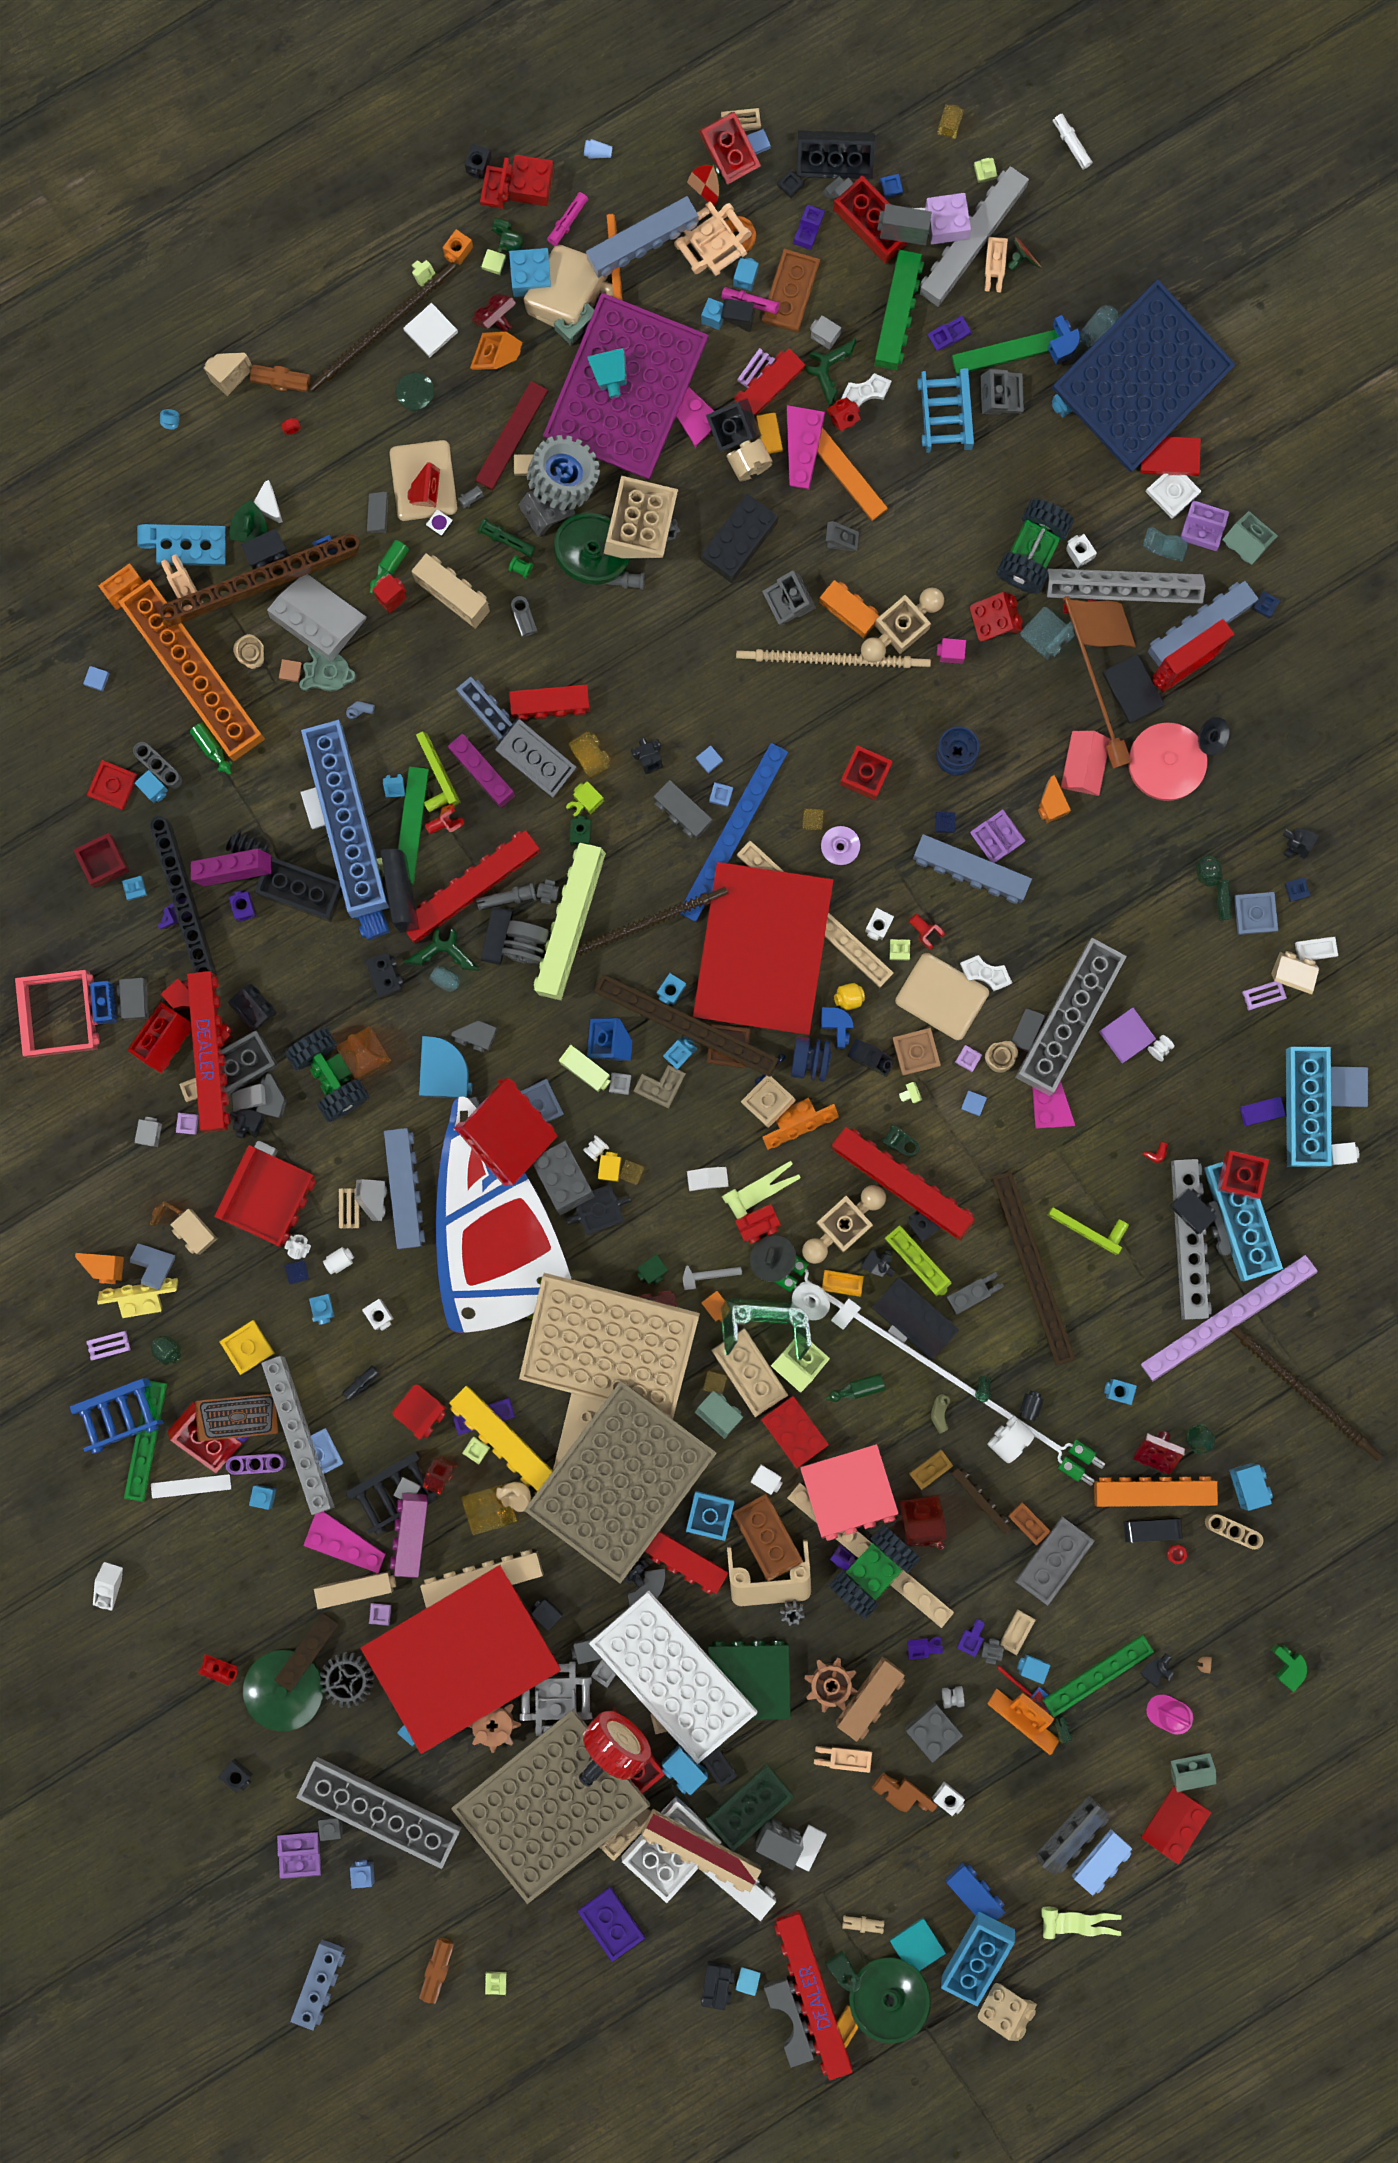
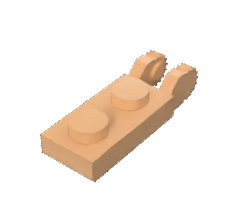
M988 237L985 291H989L991 287V277L998 278L996 292H1001L1002 281L1005 275L1008 242L1006 238Z
M177 554L172 556V561L178 570L173 573L167 560L161 561L167 574V579L177 598L197 592ZM185 605L183 609L188 611L192 609V606Z
M816 1746V1752L831 1754V1759L829 1761L817 1758L814 1759V1764L830 1766L833 1769L870 1773L872 1751Z

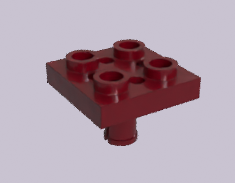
M495 294L489 299V303L485 307H480L475 311V316L471 320L475 325L486 329L496 323L501 332H508L507 328L511 329L512 325L505 318L504 314L516 303L512 297Z
M1159 1431L1157 1437L1150 1434L1146 1435L1135 1451L1133 1460L1158 1469L1160 1472L1170 1474L1183 1457L1185 1448L1168 1442L1170 1434L1165 1431Z

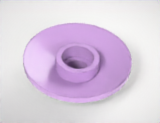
M837 826L825 833L821 842V850L829 862L835 865H846L858 856L860 840L857 834L850 828ZM843 844L844 849L838 850L837 845Z

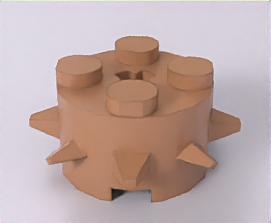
M837 1658L833 1664H824L822 1661L817 1660L818 1669L815 1670L813 1675H805L804 1678L811 1683L812 1691L806 1698L808 1700L817 1699L822 1704V1712H826L828 1707L835 1706L840 1707L844 1711L846 1709L845 1701L849 1696L858 1694V1691L852 1687L851 1679L856 1674L855 1670L846 1671L841 1667L840 1658ZM833 1680L834 1684H837L836 1687L828 1689L826 1683H830Z
M510 1704L505 1707L503 1705L469 1725L468 1727L473 1729L475 1736L472 1744L482 1743L485 1746H489L491 1753H494L496 1747L502 1743L512 1746L513 1741L510 1734L514 1728L521 1726V1723L513 1720L511 1711L514 1705ZM491 1720H494L495 1724H498V1726H496L495 1729H492L491 1726L488 1725L490 1724Z

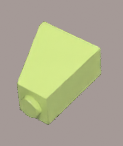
M572 1045L568 1047L559 1059L562 1066L597 1092L601 1089L604 1091L611 1082L608 1080L610 1075Z

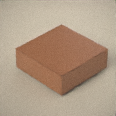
M282 659L279 679L299 683L302 663Z

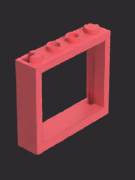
M80 970L15 978L22 1054L24 1057L31 1058L98 1049L97 1044H100L99 1034L96 1033L95 1025L97 1023L93 1021L90 983H93L94 979L90 972ZM82 979L89 1043L35 1050L28 986Z

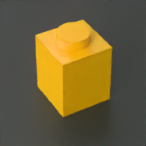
M606 1152V1155H601L599 1180L619 1181L621 1157H617V1153Z

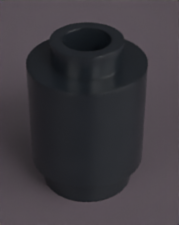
M1031 1390L1029 1394L1025 1393L1019 1410L1021 1411L1020 1417L1032 1421L1039 1417L1044 1401L1043 1398H1040V1393Z

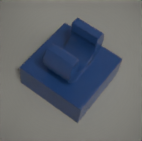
M1263 591L1253 610L1270 618L1280 600Z
M1305 877L1285 883L1290 902L1310 897Z

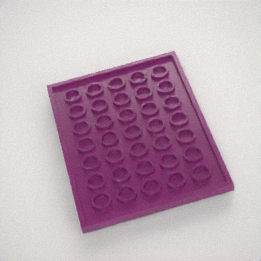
M601 293L543 437L546 439L553 437L555 440L557 435H562V439L565 440L567 436H571V441L574 442L579 439L582 441L581 446L584 447L587 444L590 447L589 453H595V459L650 480L709 335ZM623 348L626 355L627 384L619 386L620 397L610 398L608 389L600 390L587 357Z

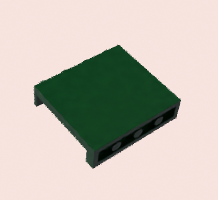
M754 1640L752 1644H744V1641H732V1644H724V1641H713L712 1645H708V1657L757 1710V1714L750 1720L790 1719L788 1643H784V1640H772V1644H764V1640Z

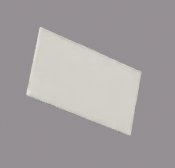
M848 1299L831 1321L844 1329L861 1307Z

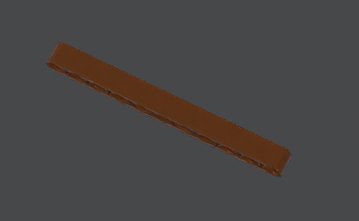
M346 534L165 603L159 611L161 621L166 626H174L354 557L359 552V539L354 534ZM353 543L355 547L348 548L346 544ZM335 549L337 553L330 555L328 551ZM316 556L319 560L312 562L310 558ZM298 563L301 565V567L295 569L292 567V565ZM277 570H281L283 574L277 576L274 574V572ZM258 577L265 578V581L261 583L256 582L255 580ZM240 584L247 585L243 590L237 588ZM222 591L229 592L225 597L219 595ZM204 598H209L211 600L209 603L206 604L201 602V600ZM185 605L192 606V609L188 611L183 610L182 608ZM167 612L174 613L170 618L164 616Z

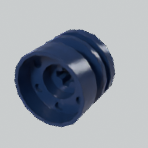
M953 727L944 732L936 751L937 763L944 772L951 775H963L974 767L980 749L976 734L965 727ZM954 751H955V753H959V752H960V753H961L960 756H959V755H955V756H954V755H953Z
M797 1036L791 1077L804 1079L806 1071H811V1080L814 1081L816 1072H819V1081L824 1082L830 1067V1041H825L824 1049H819L820 1040L817 1039L815 1047L812 1048L810 1047V1038Z

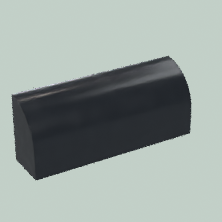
M398 849L380 850L392 923L400 933L419 929L407 856Z

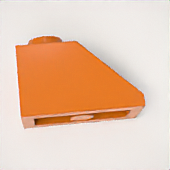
M1055 775L1050 777L1039 804L1040 808L1038 809L1041 819H1045L1046 823L1063 817L1071 811Z

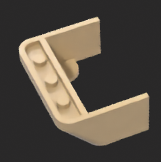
M802 1539L804 1562L790 1569L791 1580L750 1583V1575L746 1569L741 1567L733 1568L731 1546H727L732 1601L738 1606L784 1603L785 1601L793 1602L794 1599L796 1601L808 1599L811 1594V1578L807 1539Z

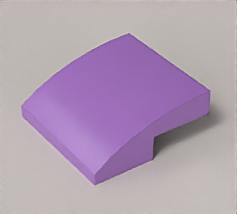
M1192 500L1180 540L1217 551L1229 512Z
M1004 809L970 832L992 863L997 862L1026 842Z
M1134 1008L1099 1031L1121 1063H1124L1156 1040Z
M318 1832L277 1836L280 1879L321 1876Z

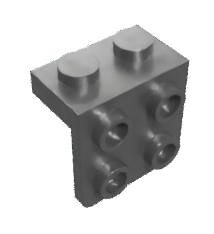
M534 490L527 492L518 504L538 537L544 535L552 524L569 519L575 515L574 509L570 510L569 506H566L565 510H560L559 505H556L555 508L549 507L551 503L548 501L543 504L541 502L542 497L540 495L535 497L533 494Z

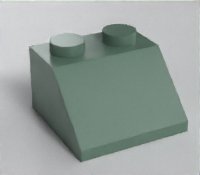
M1248 511L1236 522L1222 540L1226 542L1230 549L1240 554L1245 562H1249L1252 565L1278 535Z

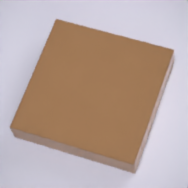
M931 1028L892 1038L902 1076L941 1066Z

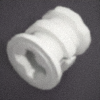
M1162 1035L1159 1041L1156 1040L1153 1047H1148V1051L1157 1060L1163 1061V1056H1167L1169 1050L1175 1046L1169 1038Z
M595 1135V1140L589 1143L590 1146L584 1148L583 1151L594 1161H597V1157L604 1153V1149H609V1146Z

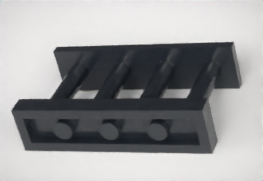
M418 1451L346 1492L349 1499L355 1497L356 1500L360 1501L370 1519L373 1528L368 1530L369 1534L375 1532L377 1535L386 1529V1524L399 1517L400 1512L398 1513L383 1487L384 1483L382 1480L390 1477L398 1487L402 1479L400 1470L403 1468L411 1469L427 1497L428 1505L438 1499L437 1495L441 1493L440 1490L432 1492L418 1467L419 1463L417 1460L421 1459ZM370 1487L373 1490L376 1489L391 1516L383 1522L379 1521L365 1496L367 1494L365 1490Z

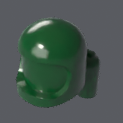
M495 217L491 231L501 236L498 251L521 250L523 245L522 236L518 232L511 230L512 225L509 221Z

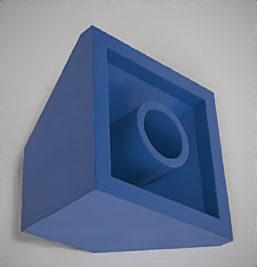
M618 1018L590 1019L587 1058L631 1061L632 1039L621 1020Z

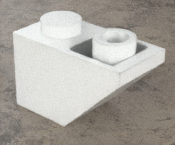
M103 1563L95 1579L93 1605L112 1611L122 1581V1567Z

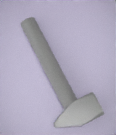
M686 1266L683 1275L684 1290L696 1289V1280L742 1275L741 1267L692 1273L689 1266Z

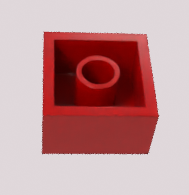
M515 155L508 191L510 201L548 207L554 174L553 161Z
M857 745L840 785L876 801L893 761Z
M1231 1150L1226 1151L1217 1191L1254 1200L1261 1199L1269 1159Z

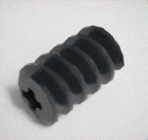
M238 830L236 834L234 833L226 845V851L231 850L232 854L253 849H260L268 854L270 852L268 843L264 847H262V840L255 844V837L253 836L248 840V833L241 837V830Z

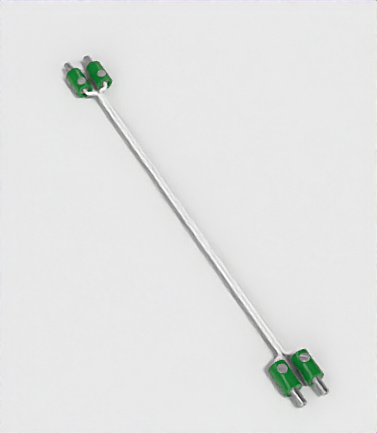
M796 1256L795 1266L792 1271L800 1276L804 1272L806 1273L805 1282L800 1283V1285L811 1283L807 1279L809 1272L806 1268L809 1263ZM791 1275L782 1280L775 1281L776 1284L788 1292L798 1287L795 1286L798 1280ZM826 1293L829 1301L841 1309L844 1304ZM858 1313L854 1316V1318L1006 1418L1010 1419L1014 1416ZM1021 1421L1032 1431L1035 1437L1059 1452L1058 1461L1060 1463L1057 1469L1077 1482L1081 1479L1090 1486L1093 1485L1094 1479L1084 1473L1086 1469L1066 1456L1061 1460V1450L1070 1446L1069 1453L1087 1465L1092 1462L1102 1469L1105 1463L1095 1457V1451L1077 1439L1072 1444L1067 1443L1064 1447H1061Z

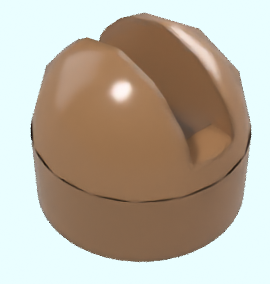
M1201 1657L1198 1662L1203 1663V1666H1197L1201 1672H1211L1212 1657Z

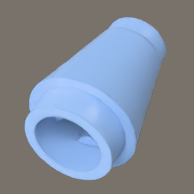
M593 139L585 141L584 156H587L588 159L611 158L612 146Z

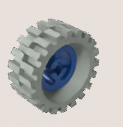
M557 435L555 440L553 437H549L546 443L544 441L541 442L527 470L529 471L527 480H530L528 485L530 489L535 488L533 492L535 497L540 495L543 504L548 501L551 503L549 507L555 508L556 505H559L560 510H565L566 506H569L571 510L575 509L576 505L579 507L583 505L584 501L589 499L600 474V470H597L599 462L594 461L596 458L595 453H589L590 447L587 444L584 447L581 446V440L571 441V436H567L564 440L562 435ZM556 467L552 475L550 469ZM571 476H573L574 482L568 483Z

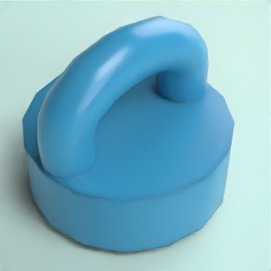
M172 409L162 410L160 412V424L166 429L177 428L179 425V413Z

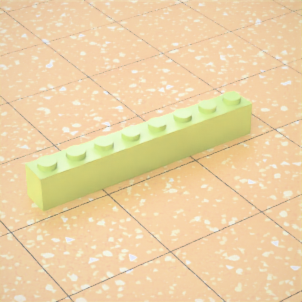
M579 843L578 849L574 850V862L568 870L567 885H564L562 889L563 898L557 906L556 921L551 925L552 934L550 940L545 945L546 954L540 962L539 977H536L534 981L535 991L541 996L562 1000L606 855L601 847Z

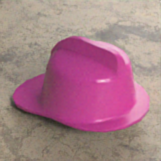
M1164 1694L1156 1695L1148 1702L1147 1716L1156 1726L1176 1735L1187 1732L1192 1726L1193 1713L1184 1703Z

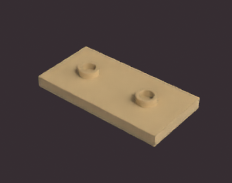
M745 1328L712 1349L717 1360L755 1417L788 1396Z
M571 1393L553 1471L595 1416L604 1401Z

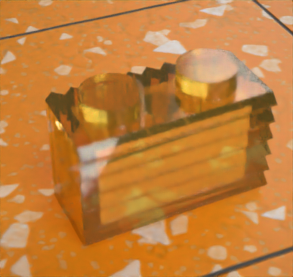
M588 731L568 743L589 779L609 768L608 761H610V758L605 750L601 752L598 745L600 742L595 734L591 735Z

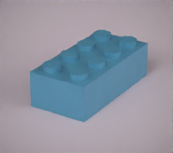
M978 1912L942 1974L941 1989L978 2007L1015 1943V1929Z

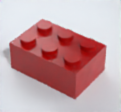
M791 1396L761 1418L796 1469L829 1445L794 1396Z

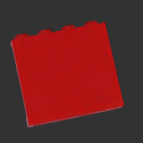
M504 1078L497 1081L499 1085L464 1122H459L454 1129L504 1186L514 1185L558 1135L554 1132L553 1126L541 1117V1112L529 1103V1098L518 1090L516 1083L509 1078Z
M249 1145L214 1217L271 1242L278 1247H282L291 1236L289 1234L291 1227H295L299 1220L297 1214L300 1208L303 1209L308 1200L306 1195L308 1191L313 1190L316 1184V1180H314L316 1176Z

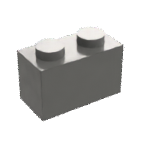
M144 978L119 979L120 985H117V995L120 997L121 1004H118V1014L121 1016V1019L125 1021L149 1019L147 980Z

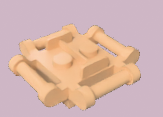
M709 201L705 204L706 207L697 212L699 221L709 213L712 217L692 231L685 230V236L678 238L674 245L684 254L695 274L702 272L708 267L717 276L723 268L737 258L747 255L741 243L747 240L752 233L749 228H745L730 203L724 205L717 212ZM727 216L739 231L736 237L723 220ZM689 243H691L702 261L698 262L687 247Z

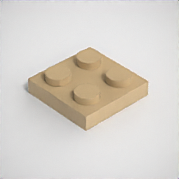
M766 1076L741 1103L769 1128L796 1100L776 1080Z

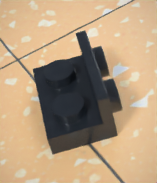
M252 984L242 987L228 1002L253 1032L258 1030L268 1018L276 1014L272 1004L266 1001L259 989Z

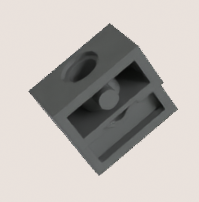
M989 369L981 375L982 414L1000 415L1002 413L1021 414L1024 412L1022 373H1008V370Z
M794 570L777 579V583L762 591L780 626L797 616L800 618L816 608L800 574Z

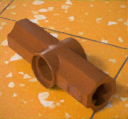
M253 365L251 367L250 381L252 383L268 385L279 391L290 389L308 392L309 390L308 385H310L311 378L309 374L292 372L288 368L281 366L270 368Z
M438 1938L432 1959L429 1960L424 1977L426 1978L419 1997L424 2002L436 2004L442 1982L444 1983L447 1975L448 1963L455 1944L449 1939Z

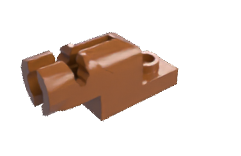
M882 1773L872 1786L873 1790L879 1795L887 1791L885 1800L900 1811L907 1812L916 1800H918L917 1805L924 1811L929 1809L933 1812L937 1808V1804L905 1777L898 1784L899 1781Z

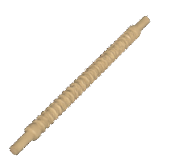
M757 649L756 651H737L736 658L756 659V661L760 662L764 659L766 662L768 660H771V662L773 660H776V662L787 660L788 663L790 661H793V663L804 661L805 664L807 661L810 664L812 662H815V664L826 662L827 665L829 662L832 665L834 663L838 665L840 663H843V665L848 663L849 666L851 663L854 666L856 664L860 666L862 664H865V666L870 664L871 667L873 664H876L877 667L879 665H882V667L884 665H887V667L898 665L899 668L901 666L904 668H910L911 666L930 667L931 659H913L911 656H904V658L893 656V658H890V655H888V657L884 656L878 662L871 663L866 661L862 654L860 656H857V654L846 656L845 653L843 655H840V653L838 655H835V653L824 655L823 652L821 654H818V652L816 654H813V652L802 654L801 651L797 654L796 651L793 653L782 651L780 653L779 650L777 652H774V650L763 652L762 649Z

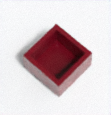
M110 833L73 850L89 884L94 888L130 872L114 837Z

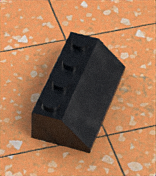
M798 130L797 176L838 178L840 176L841 178L859 179L863 175L865 179H873L875 133Z
M900 1277L891 1284L871 1307L931 1360L959 1331L955 1325Z

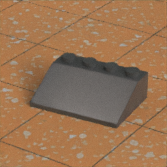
M1090 1795L1035 1854L1042 1867L1054 1875L1058 1872L1062 1873L1068 1866L1067 1862L1070 1858L1078 1856L1082 1850L1080 1847L1085 1842L1089 1843L1095 1836L1094 1832L1099 1827H1104L1109 1821L1108 1817L1110 1814Z

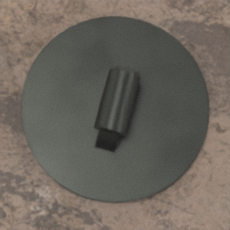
M777 1235L761 1239L754 1246L750 1256V1265L755 1275L768 1282L779 1281L787 1277L793 1270L796 1262V1252L791 1242Z

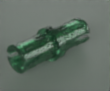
M1229 880L1216 881L1218 920H1231L1230 903L1232 898L1229 894Z

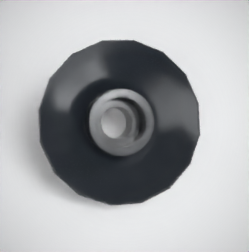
M1212 717L1201 727L1198 744L1203 753L1216 755L1226 746L1230 731L1224 719Z

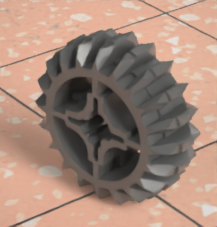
M344 1652L342 1659L337 1654L335 1655L336 1662L330 1658L328 1660L330 1666H323L327 1673L322 1672L320 1676L326 1678V1680L320 1681V1685H326V1687L321 1691L322 1693L329 1692L326 1696L327 1700L331 1696L334 1697L333 1705L339 1700V1707H343L346 1702L347 1707L350 1708L352 1701L355 1706H358L359 1699L363 1702L366 1700L364 1694H371L367 1687L373 1688L374 1684L368 1682V1680H373L374 1675H368L372 1668H365L368 1664L367 1660L363 1664L360 1663L362 1660L361 1655L355 1660V1653H351L350 1658H348L347 1652ZM344 1664L355 1666L359 1672H350ZM338 1666L340 1670L339 1680L332 1683V1673ZM344 1675H346L347 1678L354 1677L349 1682L351 1685H349L348 1682L340 1683L345 1678ZM362 1677V1688L356 1694L355 1680ZM344 1688L350 1696H344L335 1689Z

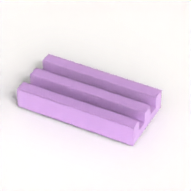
M759 348L739 376L738 382L749 388L748 383L754 378L763 363L768 360L767 365H772L775 362V358H771L769 354L764 353ZM762 356L761 360L754 368L752 373L749 375L747 380H743L750 371V369L753 367L755 362L758 360V358Z
M1276 981L1242 992L1245 997V1003L1248 1006V1011L1287 998L1283 985ZM1278 985L1279 989L1249 997L1251 993ZM1281 994L1279 997L1252 1005L1251 1001L1270 995Z
M126 1331L86 1341L91 1360L131 1350ZM123 1336V1340L93 1347L95 1343ZM125 1344L124 1348L95 1355V1351Z

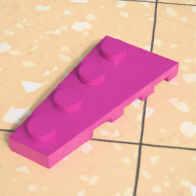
M688 386L676 418H678L684 431L688 434L696 448L712 432L706 415L715 411Z
M325 1512L315 1514L304 1546L376 1573H379L386 1553Z

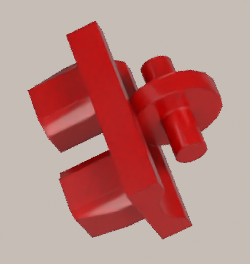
M205 1654L203 1664L197 1674L230 1686L237 1675V1666Z

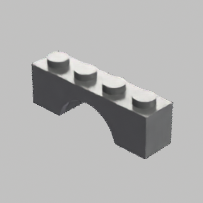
M787 1976L764 1983L770 2007L784 2011L793 2022L792 2033L784 2042V2049L790 2067L792 2068L814 2060L813 2053L816 2051L813 2041H809L806 2034L809 2032L806 2020L802 2021L800 2013H803L799 2000L795 2001L793 1996L796 1993L793 1981H788Z

